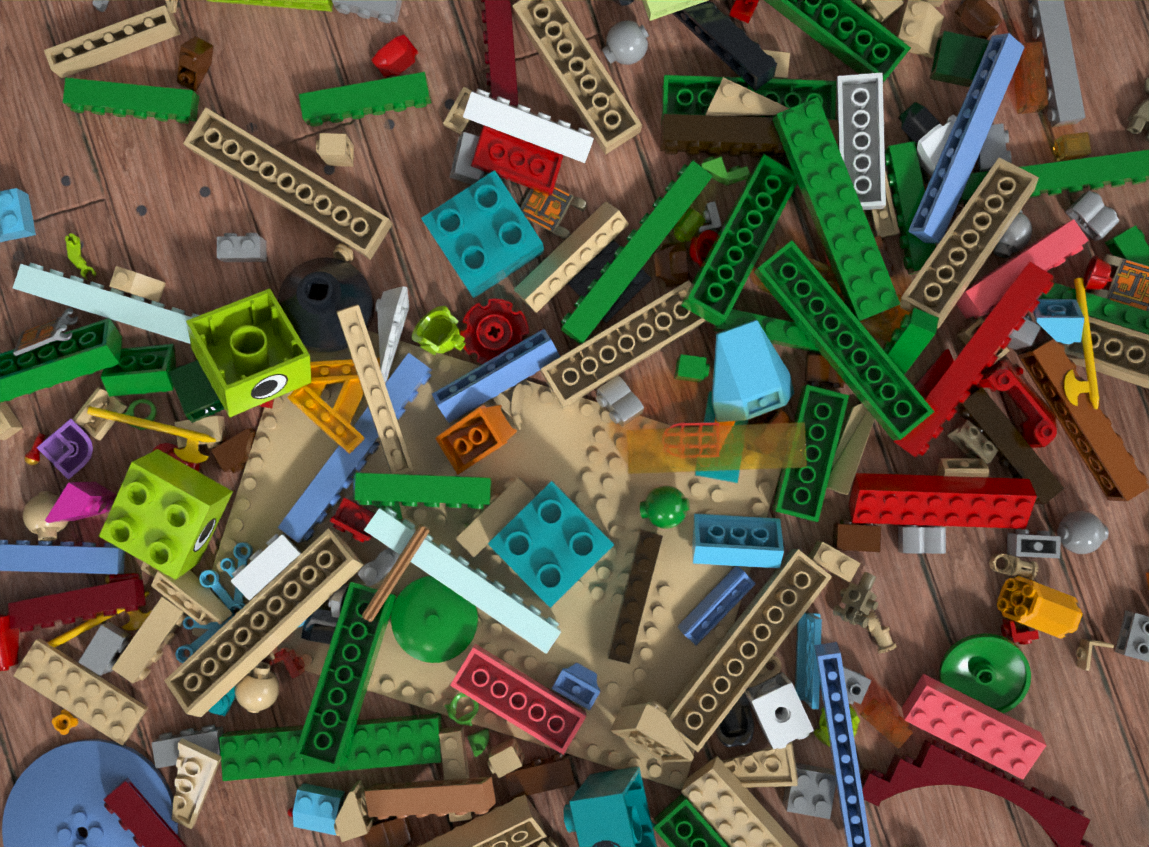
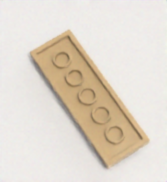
M41 638L35 640L13 675L122 746L128 741L148 709L141 702L55 647L50 646Z

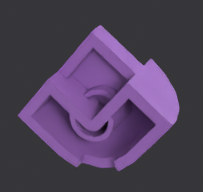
M69 419L37 447L68 480L87 464L93 452L92 441L72 419Z

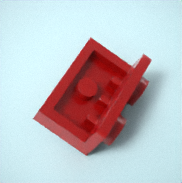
M344 497L334 517H331L329 521L334 523L333 527L341 532L347 530L353 533L352 537L364 543L365 540L370 541L373 538L364 529L376 513Z

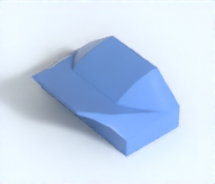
M577 662L569 668L562 669L552 686L554 691L588 710L592 708L600 693L597 685V674Z

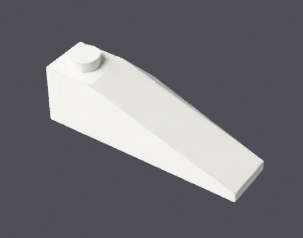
M954 114L948 118L944 126L938 124L918 141L917 156L919 165L931 176L957 119Z
M404 286L384 291L381 299H377L375 311L378 313L380 370L384 382H387L409 311L408 289Z

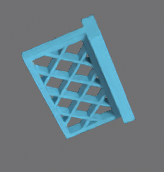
M804 613L797 622L795 690L800 700H804L812 709H819L820 679L814 645L821 644L822 619L819 613Z

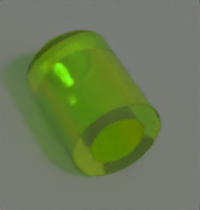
M688 208L673 227L675 231L674 236L681 242L685 240L689 242L704 224L705 219L694 209Z

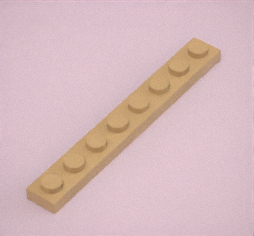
M356 304L338 310L336 313L391 474H404L414 469L360 307Z

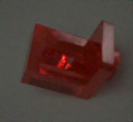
M283 649L273 654L275 659L270 661L271 666L283 660L292 679L305 672L304 661L300 656L297 657L294 649L288 652L286 649Z

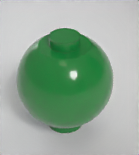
M669 485L654 488L647 495L646 501L640 502L642 519L649 518L653 525L663 529L678 526L685 519L687 511L690 510L689 499L685 498L679 489Z

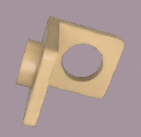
M1081 638L1080 647L1076 651L1077 667L1089 671L1093 645L1114 648V645Z

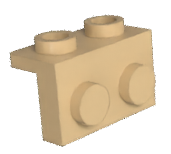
M98 387L73 418V421L83 426L95 439L101 440L115 421L89 415L87 413L88 408L93 406L122 414L127 406L117 396L109 397L105 389Z

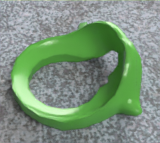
M139 399L130 404L126 413H122L134 416V408L140 403H146L151 407V413L145 419L153 421L157 415V409L151 401ZM130 425V426H132V427L137 428L138 430H145V429H147V428H142V427Z
M458 693L449 705L446 704L444 706L449 717L455 720L456 723L472 726L471 720L479 710V703L473 700V711L458 719L455 716L457 702L462 697H468L463 693Z

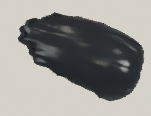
M745 692L716 728L719 740L726 747L747 745L753 738L754 721Z

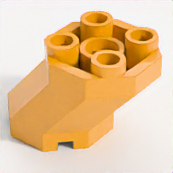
M1020 576L1009 578L1005 581L997 600V608L1002 612L1003 617L1060 639L1065 637L1064 634L1068 632L1073 633L1077 630L1083 614L1076 604L1078 601L1075 597Z

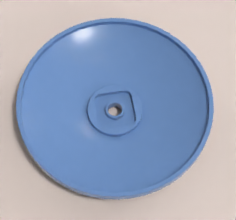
M85 739L69 742L52 749L36 759L16 781L4 809L2 820L3 846L139 847L132 838L135 835L129 829L125 831L118 822L120 818L115 812L111 814L104 807V797L128 777L176 834H178V823L172 820L174 797L161 772L155 768V765L136 750L126 745L122 746L117 742L103 739ZM79 827L87 829V837L84 838L79 835Z

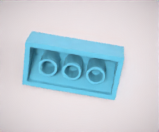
M694 514L692 541L694 564L780 568L784 553L780 519Z

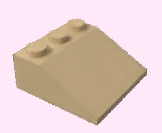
M647 702L646 704L620 708L610 730L611 732L662 762L693 761L694 756L666 714L659 711L660 708L657 705Z

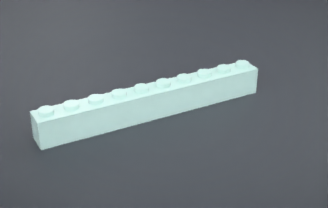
M31 262L29 266L20 264L13 285L14 289L191 344L186 321L200 315L193 313L192 317L184 315V310L172 307L170 311L164 309L165 304L156 301L148 304L144 302L145 298L133 294L129 298L123 296V291L111 288V291L103 290L104 285L95 282L87 285L83 283L84 279L71 275L70 279L63 277L64 273L53 269H50V272L43 271V266Z
M386 506L385 509L380 507L364 531L398 554H401L416 531L414 529L415 525L407 519L402 521L397 518V512ZM428 534L410 562L547 654L561 633L558 627L559 623L551 617H548V619L540 615L541 611L533 605L528 607L522 603L524 600L522 597L514 592L512 595L505 591L506 587L496 580L494 583L486 578L488 575L479 568L476 570L468 566L470 562L461 556L456 558L450 554L452 551L450 548L442 543L437 545L432 541L434 538Z

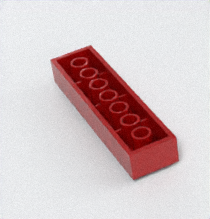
M856 473L848 507L852 523L1026 529L1037 495L1030 479Z

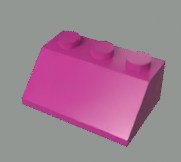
M68 482L45 521L47 523L74 521L105 514L111 510L117 495L97 482Z

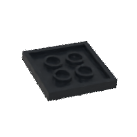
M613 239L567 283L579 297L581 295L586 297L590 292L587 288L594 279L599 280L603 274L600 271L607 262L613 263L616 259L613 255L620 247L619 244ZM642 268L602 318L605 324L652 280Z

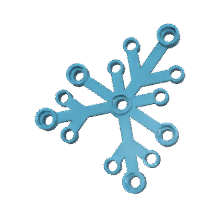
M247 542L238 543L233 549V554L238 559L237 569L244 564L247 566L248 558L253 553L252 546ZM242 547L247 548L248 552L246 555L242 554ZM232 558L223 559L220 567L233 579L232 573L237 570L235 568V561ZM225 561L231 563L230 568L225 567ZM215 570L202 572L199 581L203 587H211L232 612V615L222 624L211 622L207 625H200L190 616L186 617L183 620V626L186 629L202 628L209 630L190 645H183L176 650V659L181 663H184L189 658L184 654L185 649L190 651V656L193 655L236 615V608L241 610L246 605L243 603L244 595L236 586L233 600L220 584L219 575ZM209 574L214 576L213 582L208 580ZM188 619L193 620V626L188 625Z

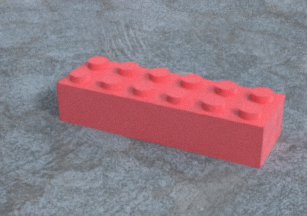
M1073 219L1055 228L966 288L956 305L966 319L973 316L975 319L984 316L994 309L993 307L998 304L1029 261L1048 271L1064 263L1065 259L1069 256H1073L1083 250L1082 245L1089 240Z
M477 644L473 646L450 684L453 688L563 755L586 718L585 710Z
M925 674L921 676L902 706L905 721L1021 779L1025 778L1047 746L1041 732Z

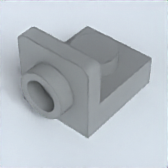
M715 201L707 203L703 211V218L705 223H709V225L700 227L698 230L699 235L706 230H712L717 233L722 226Z
M348 584L342 585L327 599L329 600V607H331L332 617L339 618L349 588Z

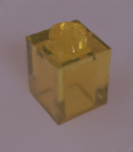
M1088 132L1062 135L1054 141L1053 152L1057 157V161L1082 159L1091 153Z

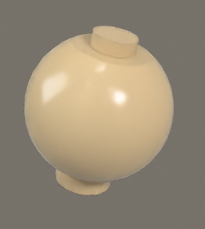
M50 491L39 492L37 496H34L27 502L23 510V521L26 527L32 533L38 535L39 541L57 539V532L62 531L68 524V521L47 523L45 521L59 496L52 494Z
M260 662L235 685L237 701L251 713H258L261 710L267 709L278 697L279 681L276 675L270 671V665Z

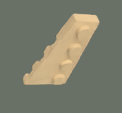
M182 738L178 742L179 757L176 762L178 772L175 778L176 794L173 799L172 820L192 829L197 821L222 756Z
M792 741L782 749H773L771 746L722 760L723 764L739 779L744 788L798 786Z

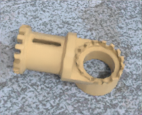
M1001 553L994 554L989 560L990 568L995 572L1011 576L1020 575L1027 577L1029 580H1034L1037 576L1036 572L1038 570L1036 569H1038V564L1035 561L1026 562L1018 557ZM1000 557H1003L1006 562L1003 569H998L996 566V560Z
M871 610L868 615L862 614V617L869 619L866 629L875 637L879 647L877 649L878 653L888 652V649L889 651L894 650L897 646L896 643L892 642L888 632L890 630L889 626L881 627L880 622H878L879 619H876L877 615L874 616L876 614L874 610Z

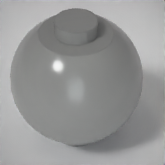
M625 20L618 22L609 30L606 38V47L602 51L610 64L614 61L623 65L634 64L645 55L648 48V40L646 38L649 34L644 25L639 27L634 21Z
M1020 210L995 246L994 255L1010 258L1013 252L1022 250L1029 243L1032 236V225L1022 210Z
M1075 511L1069 513L1061 520L1057 534L1061 536V543L1067 550L1076 554H1088L1101 546L1103 541L1108 538L1109 531L1107 526L1094 514L1087 511Z

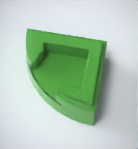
M488 728L468 735V740L475 757L480 755L487 747L489 742Z

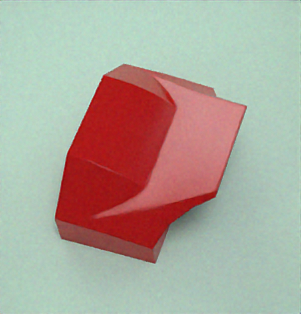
M403 34L395 37L378 50L371 61L386 79L391 75H400L415 63V56L418 54V51Z

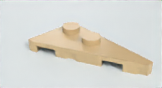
M723 77L705 115L775 117L776 114L789 108Z

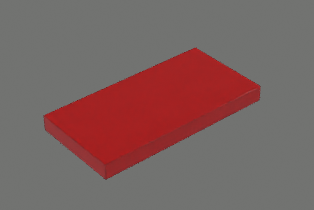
M483 125L471 166L488 173L495 170L501 178L551 196L564 155Z

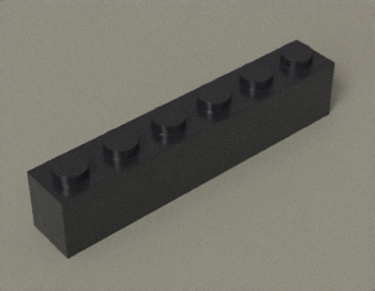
M708 0L672 13L753 90H758L775 76L777 63L774 58L767 55L757 42H753L741 28H738L731 22L727 15L719 11L713 2Z

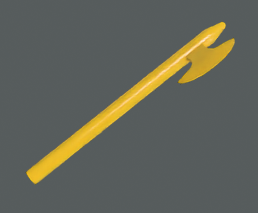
M1076 278L1074 279L1076 299L1084 316L1082 344L1087 381L1081 382L1076 380L1073 370H1070L1065 376L1064 389L1068 400L1073 405L1078 406L1077 398L1080 393H1089L1093 408L1098 409L1099 391L1084 279Z
M90 406L87 411L89 415L187 438L186 447L184 449L174 448V453L180 459L190 463H202L209 457L198 451L199 441H216L215 438L204 433Z
M145 592L146 598L149 595V592ZM138 608V611L127 612L130 616V621L122 626V628L129 631L140 629L152 611L143 613ZM99 614L97 619L88 620L47 643L52 647H57L113 616L104 617V614Z

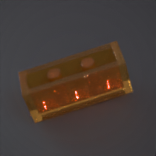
M1042 41L1021 43L1025 48L1013 73L1017 114L1038 113L1048 105Z

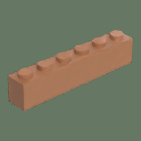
M492 777L375 784L364 791L368 817H377L378 819H386L390 816L405 818L409 815H416L419 818L429 814H435V816L439 817L448 813L464 815L468 812L484 814L496 804Z

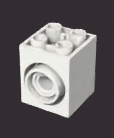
M783 672L756 687L745 690V694L760 727L773 749L785 748L789 742L795 739H804L809 736L810 732L814 731L792 682Z

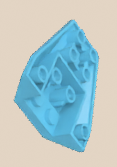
M753 320L717 333L712 388V405L716 421L748 420L785 406L794 395L791 376L759 322Z

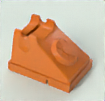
M483 405L435 438L457 475L508 443L507 441L517 432L516 429L510 426L501 411L502 405L488 407Z

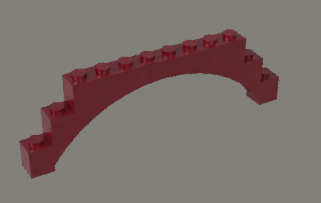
M924 740L916 760L905 754L902 757L894 754L886 774L872 768V771L864 768L860 777L864 800L878 807L881 801L915 788L934 785L966 786L998 795L1021 807L1043 828L1055 847H1093L1094 845L1083 839L1091 821L1083 815L1084 810L1074 805H1071L1069 808L1064 805L1065 802L1053 795L1051 798L1044 796V791L1034 786L1029 789L1024 786L1025 783L1015 777H1012L1010 780L1004 777V772L996 768H992V770L984 768L985 764L975 758L972 761L965 759L966 755L956 749H953L952 752L945 749L946 745L937 740H933V742Z

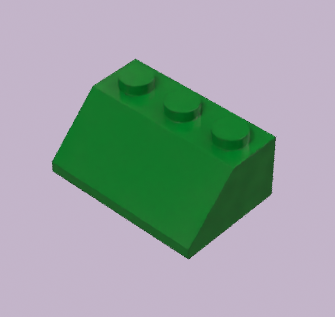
M174 344L122 348L120 364L103 369L101 374L102 382L109 397L173 391L174 385L169 372L176 368Z

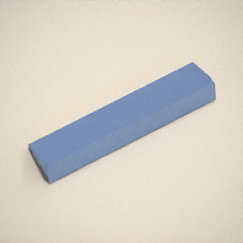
M735 566L678 625V629L697 646L756 583L740 567Z

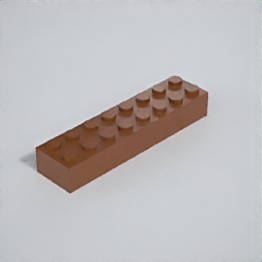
M1052 338L1038 342L1018 354L1019 360L1055 414L1056 419L1107 500L1128 502L1149 489L1145 474L1136 467L1133 455L1127 452L1123 446V439L1114 432L1111 427V420L1099 408L1100 403L1098 404V409H1094L1089 393H1080L1078 395V406L1073 405L1068 400L1064 389V380L1068 371L1073 370L1076 380L1081 382L1085 380L1077 373L1075 363L1068 359L1064 352L1063 344Z

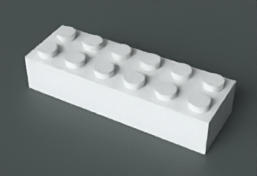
M882 73L837 76L836 96L839 151L863 210L884 209L886 206Z

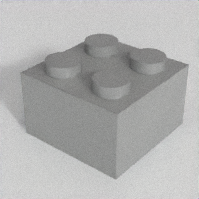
M796 763L798 786H785L782 805L787 812L830 819L836 787L835 772L829 768Z

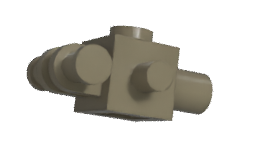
M864 572L858 585L850 582L847 589L843 588L840 592V595L843 597L841 602L846 606L843 609L841 606L836 605L833 609V615L840 616L843 621H849L852 625L858 624L862 628H866L869 619L861 615L862 613L868 615L871 609L876 610L878 607V602L875 601L877 596L870 591L877 577Z

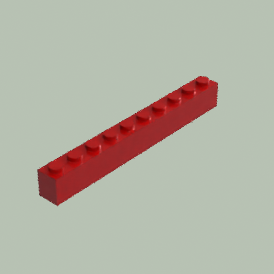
M1029 261L925 399L934 410V413L901 440H894L893 442L914 457H918L919 454L923 456L930 448L928 443L932 437L936 439L944 429L941 426L945 420L950 421L956 414L957 410L954 408L959 402L964 403L971 394L968 390L973 384L977 386L984 377V374H982L987 366L991 368L998 359L996 354L1000 348L1004 350L1012 340L1009 336L1014 330L1019 331L1026 322L1023 318L1028 312L1033 313L1040 304L1038 299L1042 293L1047 294L1054 285L1052 282L1054 279L1053 275Z

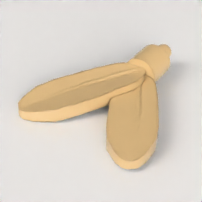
M518 384L514 388L512 402L502 393L493 398L495 403L502 405L501 409L512 418L513 425H516L517 430H521L520 424L522 423L519 415L525 392L522 384Z

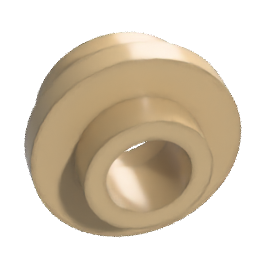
M339 243L335 246L333 256L336 259L350 263L353 260V251L348 245Z

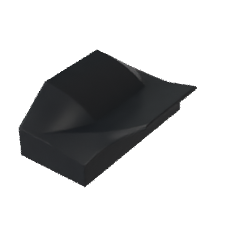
M914 102L898 117L902 122L901 129L916 144L930 130L940 124L925 106Z
M317 609L306 619L301 638L308 641L331 644L339 618L332 617L329 610Z

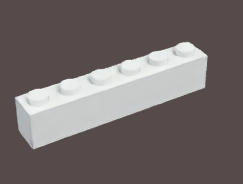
M481 89L471 92L463 115L464 118L585 163L594 137L590 135L591 131L581 127L578 130L570 128L571 124L563 120H559L558 123L551 121V116L542 112H538V115L530 113V108L518 104V107L509 105L510 100L499 96L496 100L489 97V92Z

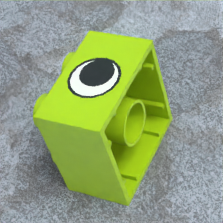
M271 289L264 290L186 321L192 351L229 418L311 383L310 355Z
M157 449L131 463L99 537L176 580L201 561L233 491Z

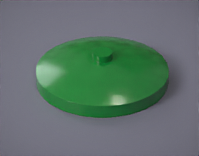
M431 575L421 577L407 585L395 600L391 614L392 631L400 647L413 658L428 663L449 661L464 652L472 642L478 627V609L474 604Z
M980 633L960 639L947 650L940 664L939 678L941 683L1004 714L1015 708L1025 698L1031 684V669L1022 650L1011 640L996 634Z

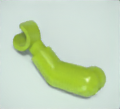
M71 233L69 234L70 237L66 235L65 242L69 260L77 269L81 270L80 273L84 279L87 280L86 273L92 271L95 277L97 275L92 267H88L86 265L87 262L81 257L79 237Z

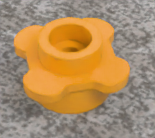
M63 709L60 715L52 719V724L62 735H66L72 727L78 725V719L74 718L69 711Z

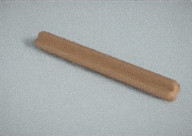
M422 524L418 526L362 614L364 619L369 622L373 621L430 531L428 527Z

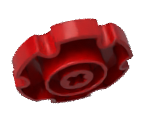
M497 298L488 299L486 306H481L480 303H477L464 316L463 323L467 324V328L461 331L460 335L465 338L463 342H465L464 349L469 356L477 354V363L481 365L522 342L523 337L529 335V326L522 311L513 312V304L511 302ZM493 328H496L497 331H501L498 333L497 338H494L493 335H489L492 333Z

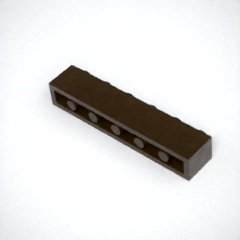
M983 387L975 388L970 392L971 394L964 403H958L957 407L959 408L958 413L965 420L968 419L998 450L996 455L999 458V464L1005 470L1010 471L1013 475L1012 478L1030 479L1037 495L1036 504L1045 505L1065 489Z
M640 529L608 651V659L630 664L663 538L661 534Z

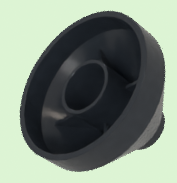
M316 258L297 266L283 281L277 299L305 348L317 352H336L348 348L336 311L358 304L367 330L374 314V299L365 277L353 265L336 258ZM327 292L325 299L321 301L314 299L318 294Z

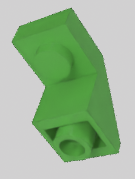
M714 156L703 160V163L700 165L713 176L712 179L726 186L746 180L750 175L748 167L741 168L740 165L730 168L727 173L722 157L716 159Z

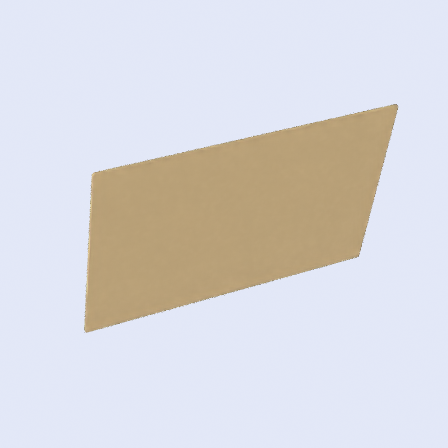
M368 331L376 358H379V334ZM399 341L391 365L390 377L408 353L432 369L430 372L432 376L425 385H420L417 389L419 392L413 402L408 401L404 407L406 409L405 413L397 420L414 469L404 474L491 478L490 499L496 493L501 495L506 490L504 485L512 477L515 480L520 477L536 495L553 480L613 541L614 546L550 608L488 544L473 557L457 541L456 538L459 536L457 531L465 523L470 525L475 520L472 516L479 509L469 508L467 504H462V508L446 507V503H440V507H426L424 502H417V507L404 506L402 502H399L403 517L402 521L407 519L415 525V530L420 524L430 529L428 534L434 538L432 540L437 545L442 543L452 550L450 554L456 558L458 556L465 558L470 562L469 567L474 570L479 568L488 575L487 579L493 583L496 580L506 587V592L511 595L514 592L524 599L522 603L528 607L530 605L537 607L541 611L540 615L548 619V617L556 620L559 623L558 627L561 633L546 654L477 607V631L466 650L449 661L428 663L413 658L400 647L392 631L390 615L367 690L449 716L444 705H449L458 693H462L450 686L475 644L554 691L552 686L561 670L569 668L577 662L597 674V685L600 693L592 708L588 710L554 691L586 711V718L565 753L617 770L639 766L642 778L682 789L692 761L662 762L610 730L621 707L650 702L660 708L659 711L665 714L733 626L741 600L697 646L678 629V625L735 567L693 563L694 514L767 518L783 462L780 459L743 448L738 483L694 476L697 458L674 457L664 447V433L671 425L638 416L622 427L618 423L615 424L609 416L610 411L606 407H601L597 402L579 398L562 408L550 387L522 380L515 386L502 392L512 402L514 388L518 384L523 385L525 391L524 400L519 414L522 422L520 424L521 430H517L516 425H513L512 418L501 409L510 426L516 429L517 432L507 441L508 443L457 475L435 438L483 405L485 407L495 406L497 404L491 398L479 407L448 423L438 408L432 393L479 367V365L441 353H436L434 356L421 347ZM306 348L310 355V362L352 359L349 348L336 352H317ZM344 383L326 384L320 398L332 409ZM293 391L275 398L272 409L264 408L212 570L218 573L220 584L233 600L235 585L231 582L232 578L221 569L220 563L225 558H232L237 569L238 559L234 556L233 549L238 543H249L253 548V555L260 549L264 551L268 547L266 543L275 534L279 536L285 534L303 553L329 528L344 539L364 565L376 560L382 551L389 548L375 537L370 541L360 542L352 537L353 533L347 530L341 532L333 527L334 523L329 521L331 517H334L344 497L357 503V500L352 499L353 482L347 489L343 488L339 494L341 496L340 500L334 507L330 506L326 511L328 513L327 517L321 524H316L313 528L315 533L308 541L304 540V542L298 543L278 528L339 446L288 400L287 397ZM364 394L350 423L351 426L355 425L368 407ZM674 427L668 433H679L681 428ZM684 430V433H693V432ZM666 436V445H679L681 443V436ZM699 436L684 437V444L699 443ZM380 440L378 441L380 444L374 454L370 453L365 459L367 461L366 465L360 472L356 471V473L391 474ZM668 448L672 453L681 455V448ZM699 448L684 449V455H698ZM662 485H669L679 489L684 494V497L689 499L690 510L687 511L685 519L678 526L669 529L653 525L649 518L642 519L640 514V502L646 501L647 495L654 488ZM362 505L375 513L379 509L374 505ZM642 529L661 534L663 538L630 664L608 659V651L639 532ZM242 547L241 552L246 555L248 550L246 547ZM249 558L247 561V565L252 562ZM225 561L224 565L226 568H230L231 563ZM410 562L391 591V594L397 595V599L400 592L411 582L430 575ZM738 566L749 576L751 567ZM358 572L345 583L348 586L350 582L366 586ZM210 574L209 581L213 582L214 576ZM385 578L380 582L367 587L378 590L383 581L385 580ZM211 587L208 588L223 603ZM245 596L243 597L244 604H248L251 601ZM326 600L318 609L331 611L329 600ZM239 608L235 609V614L240 611ZM302 625L296 628L265 657L321 675L330 644L302 639ZM193 628L192 633L200 637L209 629ZM462 697L458 700L456 718L459 719L461 716L473 711V700L469 697ZM479 703V710L471 720L472 724L551 748ZM684 741V743L694 756L695 749H693Z

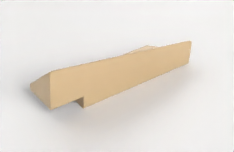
M862 403L853 406L850 410L837 443L832 464L833 469L830 472L827 484L828 489L844 495L849 494L875 420Z
M143 562L141 570L154 577L151 586L200 625H207L211 622L222 624L231 617L232 612L208 588L201 585L199 579L191 570L175 580Z

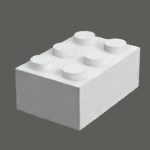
M275 534L266 543L268 547L264 551L260 549L249 558L252 561L247 566L245 564L241 565L232 573L234 578L231 582L248 600L256 596L302 553L285 534L281 536Z

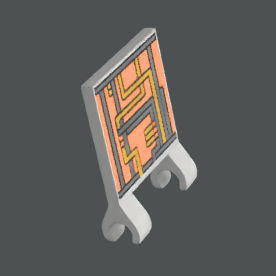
M68 308L61 317L23 331L13 352L15 356L55 340H70L72 333L64 334L62 331L67 329L66 324L71 325L77 322V316L74 318L68 316L73 313V309Z

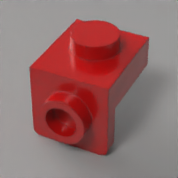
M736 0L729 16L749 24L759 0Z
M1002 619V635L1013 643L1018 642L1020 645L1031 644L1032 640L1039 639L1038 630L1030 627L1015 629L1014 620Z

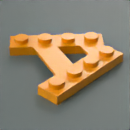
M379 357V358H377V361H378V364H379V367H380V357ZM353 360L310 362L311 383L294 390L287 398L350 454L365 439L362 434L350 425L364 394ZM344 383L332 409L320 398L326 384Z

